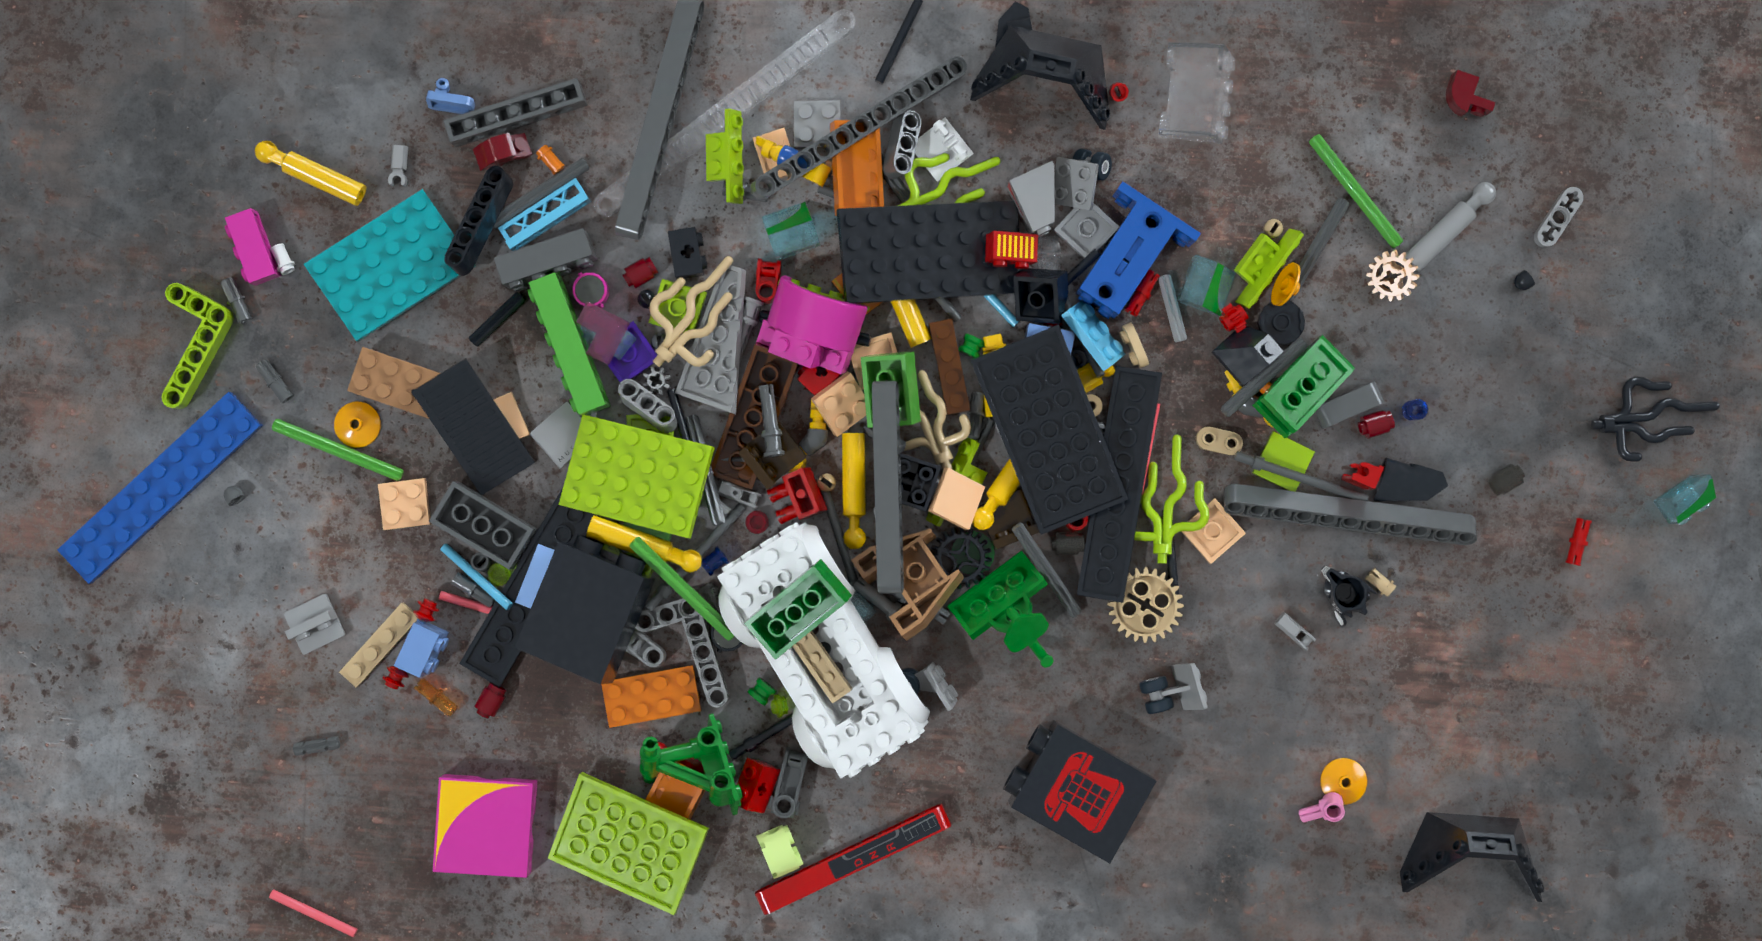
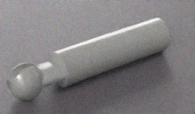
M1481 182L1473 189V196L1467 202H1458L1406 253L1405 259L1413 258L1414 260L1411 265L1418 266L1414 273L1419 274L1477 217L1475 211L1481 205L1494 201L1496 189L1491 183Z

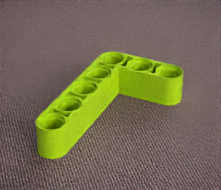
M172 283L165 291L167 300L202 319L161 396L165 406L183 409L190 403L233 324L234 314L229 308L196 290L179 283ZM182 289L183 297L177 300L176 293ZM203 300L204 306L202 310L197 311V302ZM223 311L224 319L218 322L216 316L218 312ZM209 331H212L213 339L207 343L205 336ZM200 351L202 359L196 363L194 357ZM189 372L191 379L188 383H185L183 377L185 373ZM177 392L180 399L178 403L174 404L172 397Z

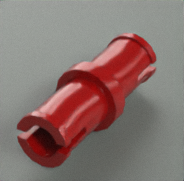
M1147 271L1124 309L1127 313L1130 311V314L1135 317L1139 315L1138 313L1145 301L1150 299V292L1160 277L1157 273L1154 275V271Z
M1576 518L1573 536L1569 538L1571 544L1565 563L1581 566L1584 548L1588 546L1586 540L1592 521Z

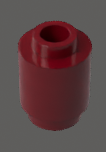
M650 257L646 259L641 258L624 268L626 273L622 276L629 287L634 285L635 288H638L655 278L654 275L659 272Z
M1381 410L1361 416L1360 422H1358L1360 434L1362 436L1365 435L1367 439L1388 433L1390 429L1395 428L1394 418L1390 411L1384 412Z
M490 682L488 686L484 687L474 705L478 709L476 713L487 719L490 716L495 717L506 698V689Z

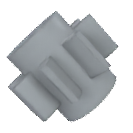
M651 367L652 373L649 375L643 374L647 378V382L642 385L644 387L650 386L652 394L655 390H658L659 394L663 395L662 389L665 387L671 388L667 384V380L671 376L663 375L664 368L656 372L655 368ZM661 375L660 380L663 381L662 384H657L653 387L654 382H652V378H657Z

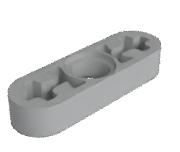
M1569 187L1560 193L1534 234V241L1539 247L1547 248L1557 242L1583 202V193L1580 189ZM1573 193V199L1576 200V202L1573 201L1569 203L1566 208L1563 207V205H1565L1569 200V197L1566 195H1570ZM1555 211L1563 213L1564 221L1562 224H1558L1553 220ZM1551 227L1555 228L1548 235L1551 240L1544 242L1542 233L1548 232Z

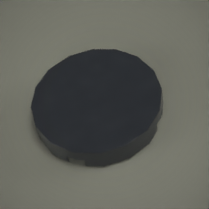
M1290 300L1282 306H1275L1272 302L1268 303L1263 307L1258 317L1259 331L1269 334L1280 346L1293 343L1302 334L1305 326L1303 311Z

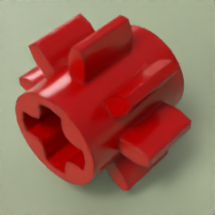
M1230 303L1221 309L1222 316L1219 317V320L1228 332L1235 330L1238 333L1246 328L1245 324L1247 323L1245 321L1249 317L1241 305L1233 306Z

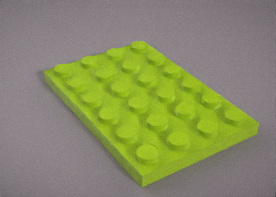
M582 415L559 505L691 539L715 447Z
M581 772L547 859L675 915L709 828Z

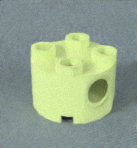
M780 825L756 836L774 879L800 868L799 866L803 865L797 847H791V844L795 842L788 825Z

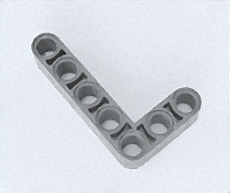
M683 598L657 606L652 612L649 610L642 611L640 617L642 615L649 616L651 625L648 628H644L638 620L635 628L640 632L652 631L682 621L707 702L715 708L723 706L728 701L729 692L706 620L696 610L692 614L685 612L684 603L686 601ZM664 608H670L673 611V618L670 621L664 620L661 613ZM693 623H699L702 626L703 632L700 636L692 634L691 626ZM704 645L709 648L710 654L707 658L699 656V646ZM707 668L715 669L717 672L716 679L708 680L705 677V670ZM714 690H720L724 694L722 702H715L712 699V692Z

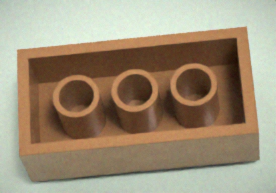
M362 347L347 391L428 418L411 391L440 373Z

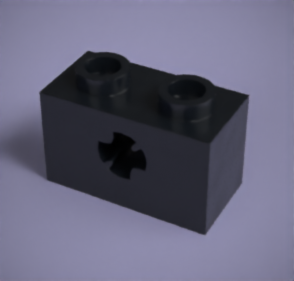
M696 227L668 231L675 278L683 277L686 279L704 276V269H708L706 256L701 255L700 246H704L702 232L698 233ZM686 248H690L691 251L694 250V253L690 255L691 258L683 256V253H686Z

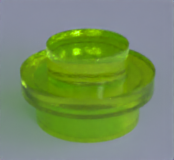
M499 563L493 564L488 570V579L496 586L505 585L511 576V570Z
M779 694L774 695V700L770 701L771 711L778 718H782L783 715L788 714L786 697L779 696Z

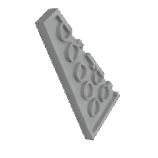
M730 265L715 283L699 329L706 326L710 311L726 292L732 294V300L719 314L714 331L706 337L695 338L690 351L695 357L699 358L707 350H712L714 356L706 365L696 367L686 362L675 393L736 415L746 270Z

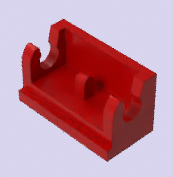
M1367 462L1353 463L1349 466L1357 469L1356 473H1352V475L1343 474L1341 480L1363 490L1375 489L1384 467L1380 465L1374 466Z

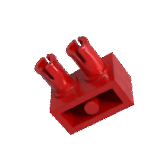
M811 467L800 468L782 476L784 483L767 490L768 495H773L769 497L772 503L790 496L792 505L776 510L777 517L785 515L778 518L781 524L797 517L799 520L808 519L828 510Z

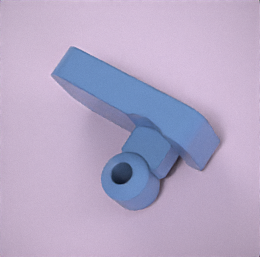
M440 78L436 81L437 88L435 92L429 90L427 93L426 102L428 108L432 110L464 114L475 109L473 98L448 93L450 85L445 78Z

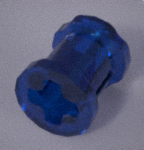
M1422 399L1407 401L1402 406V415L1407 420L1423 419L1428 414V405ZM1417 405L1418 408L1416 411L1418 414H1413L1412 412L1414 409L1412 406Z
M717 546L714 552L702 558L701 564L707 573L712 576L714 574L713 571L724 563L728 564L730 562L719 546Z

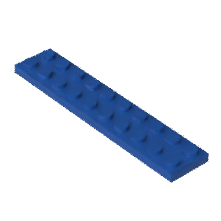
M228 392L57 550L88 584H92L254 435L262 425L232 392Z

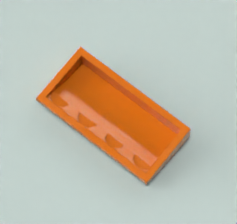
M834 120L830 123V133L850 120ZM856 122V129L863 133L864 126L862 123ZM880 128L832 157L835 216H837L836 210L842 208L884 207ZM837 134V142L844 145V136Z
M659 773L645 800L691 819L706 790Z

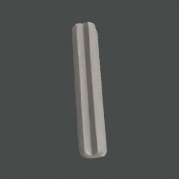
M1171 275L1160 276L1158 281L1174 341H1185L1187 335Z

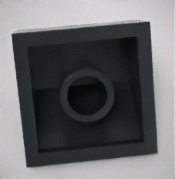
M1028 268L1022 269L1014 275L1016 321L1060 324L1062 321L1061 315L1064 313L1069 293L1068 271Z

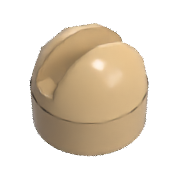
M1270 219L1265 223L1263 230L1269 238H1276L1282 233L1283 225L1277 219ZM1277 223L1278 227L1276 228L1274 233H1271L1270 230L1273 228L1274 224Z
M829 473L822 474L817 481L818 487L824 492L832 491L836 486L835 477ZM823 477L832 483L830 488L821 482Z

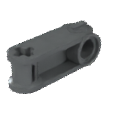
M786 747L775 796L771 795L768 809H771L770 813L780 818H793L794 815H798L801 803L798 802V797L808 760L806 753L792 751L790 747ZM780 800H788L791 808L788 811H781L778 808Z

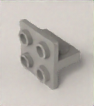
M322 594L284 613V617L290 629L284 632L288 640H296L303 655L346 634L327 594Z

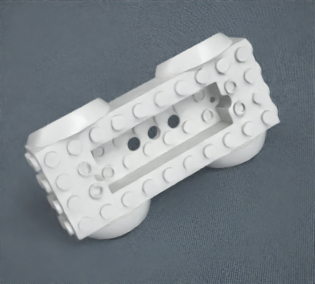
M796 522L780 531L781 537L777 534L760 544L761 548L757 546L740 556L741 558L721 568L723 573L717 576L722 584L718 596L719 608L726 626L740 642L750 647L762 649L796 706L792 715L793 729L796 739L806 755L814 763L822 767L834 768L840 778L846 775L851 778L861 772V769L867 764L870 767L880 761L886 752L888 755H891L899 750L905 741L909 744L918 739L920 734L925 731L924 727L928 723L927 719L930 710L924 706L898 665L891 648L878 646L851 602L855 589L849 584L821 539L817 526L807 525L806 522L799 526ZM820 559L823 560L852 594L842 607L818 625L819 631L815 634L820 643L827 642L830 644V657L834 662H839L843 665L842 674L853 688L833 704L793 647L775 660L744 624L756 611Z

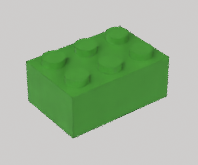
M914 352L873 354L861 357L867 427H873V381H898L900 426L921 422Z

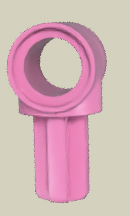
M1335 792L1325 794L1322 799L1318 800L1319 804L1299 810V817L1302 822L1322 817L1324 820L1337 822L1345 815L1343 798ZM1331 805H1336V806H1338V807L1335 808V809H1330V808H1328V807L1331 806Z

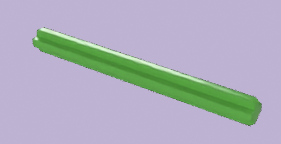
M1320 134L1314 136L1309 141V144L1391 248L1399 246L1403 242L1401 236Z
M275 419L273 422L272 430L393 480L400 481L404 471L401 468L280 419Z
M636 537L630 543L629 547L726 640L729 641L734 638L722 616L640 537Z

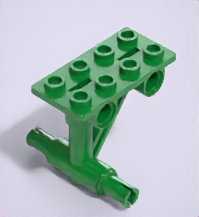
M713 713L708 714V726L701 729L697 737L689 739V742L660 749L655 737L644 739L643 746L640 749L639 767L640 773L644 777V782L652 784L655 782L657 775L663 773L708 791L711 803L715 806L730 805L732 815H737L738 808L741 806V788L739 784L735 785L734 777L736 774L732 762L728 763V746L726 741L721 739L722 726L719 719L715 720ZM690 758L698 759L701 761L704 774L675 762Z

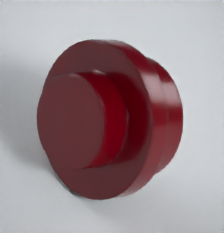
M753 511L746 517L745 524L751 533L760 534L768 528L769 520L765 513Z

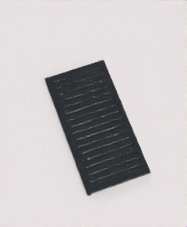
M466 358L416 389H412L411 393L481 495H484L535 463Z

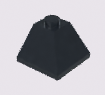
M1246 326L1240 332L1234 331L1212 351V354L1239 385L1243 387L1284 351L1269 334Z

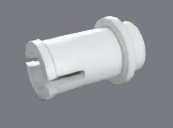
M283 243L270 248L278 265V272L286 275L295 270V263L291 261Z

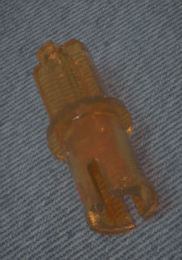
M422 678L417 683L418 686L414 687V690L429 700L430 705L434 704L447 716H451L456 712L457 705L443 694L442 689L438 690L425 678Z

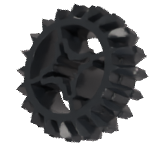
M952 527V535L949 536L946 531H943L942 533L946 539L942 540L937 537L936 541L940 543V546L932 545L931 549L937 550V554L933 555L947 576L950 574L947 573L942 565L941 555L948 556L953 560L951 574L958 569L960 571L964 565L977 568L972 574L964 577L961 581L965 582V586L968 589L970 588V580H973L975 585L979 584V581L976 579L978 575L983 579L986 578L985 574L981 572L982 569L990 571V567L984 564L985 561L992 562V558L985 557V553H990L991 548L983 549L982 546L986 545L988 541L983 540L981 543L978 541L982 536L981 533H978L975 538L972 537L974 529L970 528L968 534H964L965 529L960 527V534H956L955 527ZM964 538L958 550L952 551L944 548L950 541ZM970 542H973L978 548L980 561L974 560L969 556ZM965 547V556L972 563L962 561L956 569L957 563L955 561L957 559L954 560V556L949 555V553L960 554ZM961 583L957 586V589H961Z

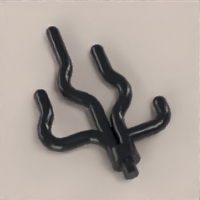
M1633 377L1626 381L1622 387L1623 406L1621 411L1617 414L1601 415L1599 420H1592L1591 427L1592 429H1600L1601 433H1615L1617 451L1620 457L1626 461L1637 462L1642 459V454L1639 452L1631 453L1627 450L1625 432H1634L1646 442L1656 444L1672 436L1692 435L1695 429L1692 426L1665 428L1658 434H1651L1644 427L1631 422L1654 420L1667 407H1673L1681 412L1718 410L1720 404L1716 401L1684 403L1676 398H1665L1656 403L1649 412L1630 413L1633 403V387L1641 386L1651 391H1664L1672 388V384L1669 381L1653 382L1644 377Z

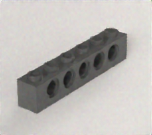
M575 78L445 119L443 122L450 143L455 147H459L588 106L582 85Z

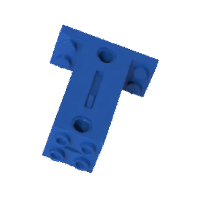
M1123 181L1112 197L1116 199L1115 203L1125 209L1129 207L1131 210L1076 291V294L1079 295V301H1083L1088 305H1094L1098 308L1097 312L1107 319L1110 317L1114 319L1119 315L1171 236L1174 237L1173 241L1179 246L1185 247L1186 245L1190 247L1201 234ZM1146 221H1151L1154 228H1149L1146 225ZM1100 289L1105 290L1107 292V299H1104L1099 295Z

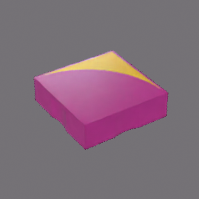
M444 774L439 777L433 872L527 878L532 870V823L536 810L537 780L516 778L485 779L479 776Z

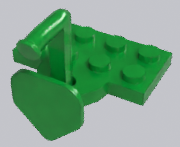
M1022 550L985 579L981 580L978 585L973 586L947 606L972 640L976 639L990 627H993L999 632L1006 633L1004 643L1011 652H1019L1029 646L1040 660L1042 667L1047 668L1053 664V657L1047 654L1037 640L1047 631L1049 624L1042 613H1032V603L1029 599L1047 586L1048 583Z

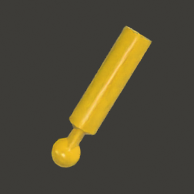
M262 141L255 147V156L262 163H276L281 166L282 172L348 203L358 206L365 196L366 185L293 151L285 154L279 151L271 141Z
M915 300L891 301L911 348L932 339Z
M842 433L843 515L849 518V528L844 533L843 540L848 548L859 549L866 541V535L860 528V518L866 515L865 433Z
M1010 458L986 492L989 499L983 507L977 508L972 523L979 530L989 529L993 525L994 512L999 506H1006L1020 485Z
M595 515L592 517L587 530V538L633 554L636 553L629 545L636 537H640L665 562L669 561L678 564L686 572L697 571L702 563V557L695 550L688 549L684 551L675 548L670 541Z

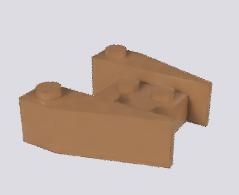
M931 529L903 537L904 590L902 595L908 604L889 618L906 641L928 626L964 579L959 569L947 576L927 547L929 542L937 538ZM876 545L851 560L868 584L877 579Z

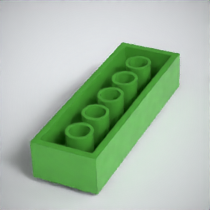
M554 272L529 282L531 288L527 290L532 303L535 302L538 306L539 311H536V315L540 324L546 327L547 333H544L549 347L552 346L556 353L552 355L556 367L560 368L564 374L561 380L565 390H569L572 395L569 401L573 411L579 415L589 416L610 408L609 399L562 277Z

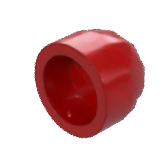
M1120 82L1112 84L1109 89L1111 99L1117 102L1124 101L1129 93L1128 87ZM1116 86L1121 95L1120 97H1117V94L1114 90Z

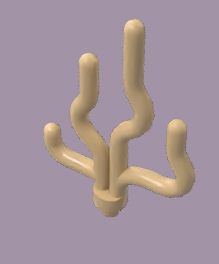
M725 257L704 282L694 285L689 290L686 296V314L675 328L659 312V305L663 301L673 298L685 285V279L679 277L668 290L660 292L653 297L649 308L650 314L664 328L666 333L664 341L655 351L658 355L653 362L658 367L665 360L670 363L676 354H679L689 364L696 367L706 365L713 358L714 353L712 350H707L698 358L688 351L684 345L690 339L706 337L714 331L717 326L718 316L732 300V294L726 292L714 305L709 313L708 323L705 327L685 331V329L695 317L696 296L701 292L709 290L733 263L732 257Z
M921 370L918 372L919 381L927 398L936 405L938 413L932 430L927 416L920 410V425L925 437L906 441L904 451L925 446L932 452L936 465L941 463L943 470L944 468L952 469L950 459L953 458L949 446L965 440L971 432V424L968 416L962 414L959 417L962 430L948 437L944 436L942 427L947 415L946 404L934 392L927 373Z

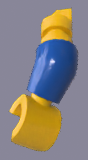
M760 136L756 137L755 144L762 148L761 155L768 159L772 158L773 161L777 162V165L799 152L788 145L777 146L772 141ZM798 158V165L806 169L807 162L805 159ZM822 163L802 177L823 187L831 172V168Z

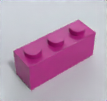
M250 208L225 217L227 223L225 230L228 237L233 239L235 245L233 252L243 266L241 274L244 280L256 286L281 277V273L277 271L278 265L270 251L271 246L258 211Z

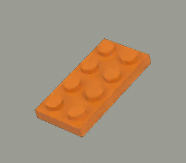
M694 665L614 679L611 684H601L609 728L702 711Z

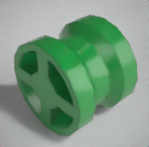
M965 333L963 337L964 343L959 346L958 351L971 358L979 357L980 349L985 346L984 341Z
M758 677L756 685L747 692L765 706L770 695H774L777 690L764 679Z

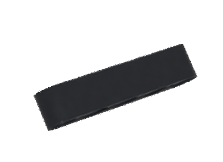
M492 166L486 171L445 254V263L460 276L468 275L473 270L513 188L512 178L500 166Z

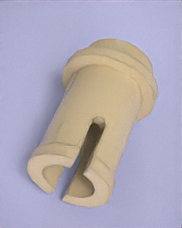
M1373 568L1368 573L1369 575L1365 577V580H1368L1381 591V595L1389 596L1396 588V585L1393 584L1394 581L1388 580L1376 568Z

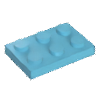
M1080 301L1061 315L1103 371L1126 355L1120 342L1114 340L1109 333L1107 325L1098 319L1091 305Z

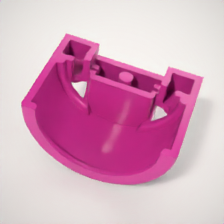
M782 276L768 319L763 320L757 342L769 346V353L805 367L815 368L820 366L839 374L847 373L868 307L860 303L844 302L814 293L794 284L791 281V277Z

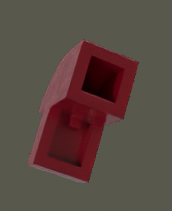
M1460 70L1451 74L1446 89V101L1449 108L1461 117L1468 110H1471V114L1480 117L1491 113L1496 102L1474 95L1480 77Z
M525 133L498 135L483 141L473 149L480 171L488 170L495 165L501 167L508 161L528 158L532 155Z

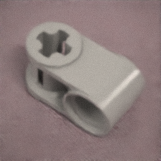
M635 628L626 652L638 658L649 667L662 665L667 657L666 651L647 634ZM652 650H656L660 654V659L657 663L652 662L649 658Z

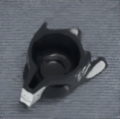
M1324 566L1321 569L1326 578L1324 593L1333 608L1341 628H1344L1347 624L1344 615L1351 618L1353 616L1352 611L1366 615L1368 613L1366 602L1371 599L1369 593L1378 594V591L1354 575Z

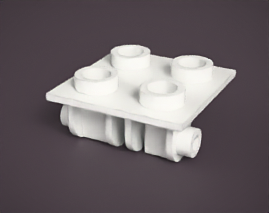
M946 117L938 120L931 129L918 138L915 151L918 158H933L943 153L949 154V161L935 167H926L937 182L941 179L944 172L959 166L974 154Z

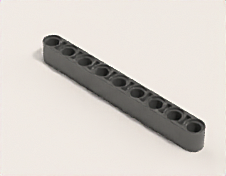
M873 381L872 414L878 593H903L898 381Z

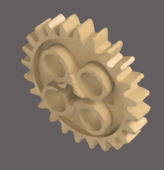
M1145 567L1143 574H1140L1139 570L1135 568V575L1132 576L1130 573L1128 575L1124 603L1109 602L1107 604L1110 607H1114V610L1109 612V615H1116L1117 617L1113 620L1112 624L1120 623L1118 631L1121 632L1126 629V638L1134 634L1135 642H1137L1140 636L1143 637L1144 643H1147L1148 637H1151L1156 642V635L1159 634L1164 639L1165 630L1173 633L1170 627L1171 624L1179 625L1175 617L1183 616L1177 609L1183 608L1184 605L1177 603V600L1183 598V596L1175 595L1179 586L1171 587L1170 585L1174 579L1164 580L1166 577L1165 572L1159 577L1157 576L1156 568L1152 574H1149L1147 567ZM1139 583H1145L1148 586V592L1143 596L1135 592V587ZM1130 593L1144 602L1149 599V604L1164 613V616L1160 617L1149 609L1142 611V606L1128 598L1127 595ZM1159 595L1168 597V605L1164 608H1160L1155 604V599ZM1127 603H1133L1136 606V612L1131 616L1125 615L1123 612V607ZM1147 615L1156 617V625L1152 628L1145 627L1143 624V619Z

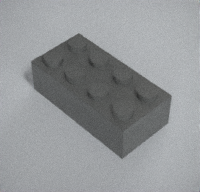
M584 228L494 257V261L502 285L517 292L528 288L527 284L554 272L562 277L571 274V270L578 267L581 270L594 266L593 262L598 261L590 234Z
M458 481L451 483L429 520L432 524L509 570L516 567L538 530Z

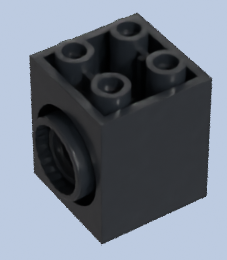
M900 453L902 504L926 512L941 478L939 474L941 466Z

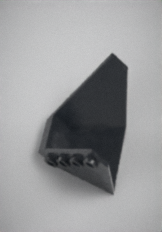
M1010 25L971 86L970 100L976 101L1024 74L1072 85L1100 129L1105 130L1107 121L1110 119L1102 46L1094 43Z
M1426 813L1400 870L1402 892H1410L1467 857L1515 860L1536 901L1542 902L1543 882L1541 878L1538 879L1519 818Z

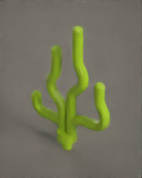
M943 153L933 158H915L911 171L905 174V180L910 189V197L906 202L897 206L929 205L926 203L944 194L949 181L953 177L974 176L998 166L1001 160L999 157H993L969 168H950L944 172L936 189L919 196L918 184L913 175L914 170L917 167L931 168L949 161L950 156L947 153ZM982 188L976 189L959 197L955 203H970L983 197L985 191Z
M1178 434L1172 438V473L1177 481V489L1165 501L1163 523L1161 517L1152 508L1150 503L1156 491L1158 472L1157 463L1151 462L1148 466V486L1142 495L1141 505L1145 514L1153 522L1154 532L1136 531L1134 539L1135 541H1153V554L1158 555V564H1167V555L1172 554V539L1176 533L1181 531H1198L1205 527L1210 516L1209 508L1204 501V483L1196 481L1194 485V499L1200 512V518L1196 522H1180L1172 525L1173 506L1183 496L1187 487L1186 477L1181 470L1182 438Z

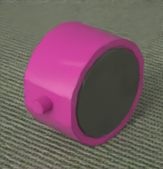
M580 272L578 274L579 277L576 278L573 284L575 300L588 309H603V304L607 302L609 297L607 282L598 274H582Z

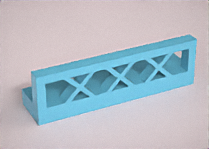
M574 178L498 229L505 238L508 247L515 251L591 203V200L578 180ZM576 186L580 193L570 200H566L567 190ZM550 201L561 202L559 207L551 212H546L547 204ZM532 213L541 214L539 220L531 225H527L528 215ZM513 225L521 226V231L510 238L506 230Z

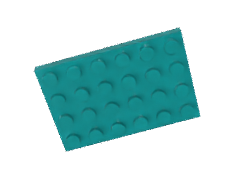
M423 189L304 263V266L357 343L460 277L444 260L454 234Z

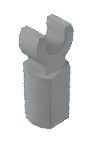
M392 145L391 169L393 172L388 177V183L391 186H394V180L397 177L401 178V185L403 187L407 185L408 180L404 175V171H407V146Z

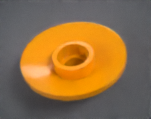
M1292 262L1288 264L1278 275L1271 293L1273 305L1282 306L1292 295L1295 296L1298 293L1301 271L1297 263Z
M358 401L344 405L336 414L334 429L342 443L350 447L361 448L370 445L376 440L380 433L381 420L378 412L371 405ZM354 420L359 422V426L356 429L352 427Z
M1338 758L1329 762L1324 767L1320 777V785L1324 794L1330 792L1338 793L1343 798L1344 805H1348L1359 800L1365 793L1367 776L1362 766L1356 761L1349 758ZM1348 778L1349 785L1344 787L1342 780Z

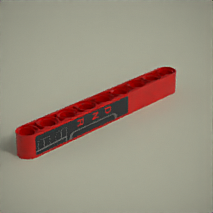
M942 804L935 805L756 891L754 895L763 914H770L944 831L951 826V822Z

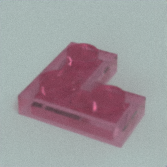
M586 302L576 321L579 325L596 333L586 354L609 365L630 323L589 302Z

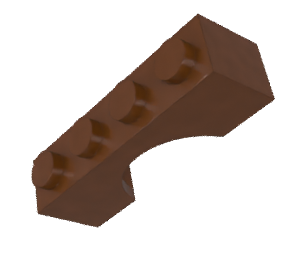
M952 319L929 323L928 326L938 367L943 401L946 404V416L969 412L970 406Z

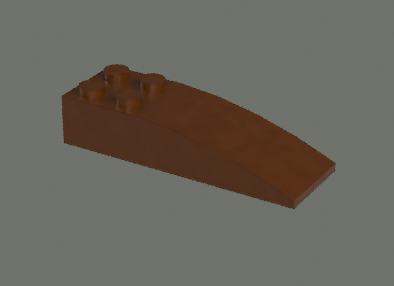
M758 342L754 345L737 392L736 415L729 414L711 464L715 477L750 490L753 489L757 476L746 462L732 461V457H741L738 453L741 448L764 430L759 386L774 385L777 421H779L799 366L798 363L769 353V346Z

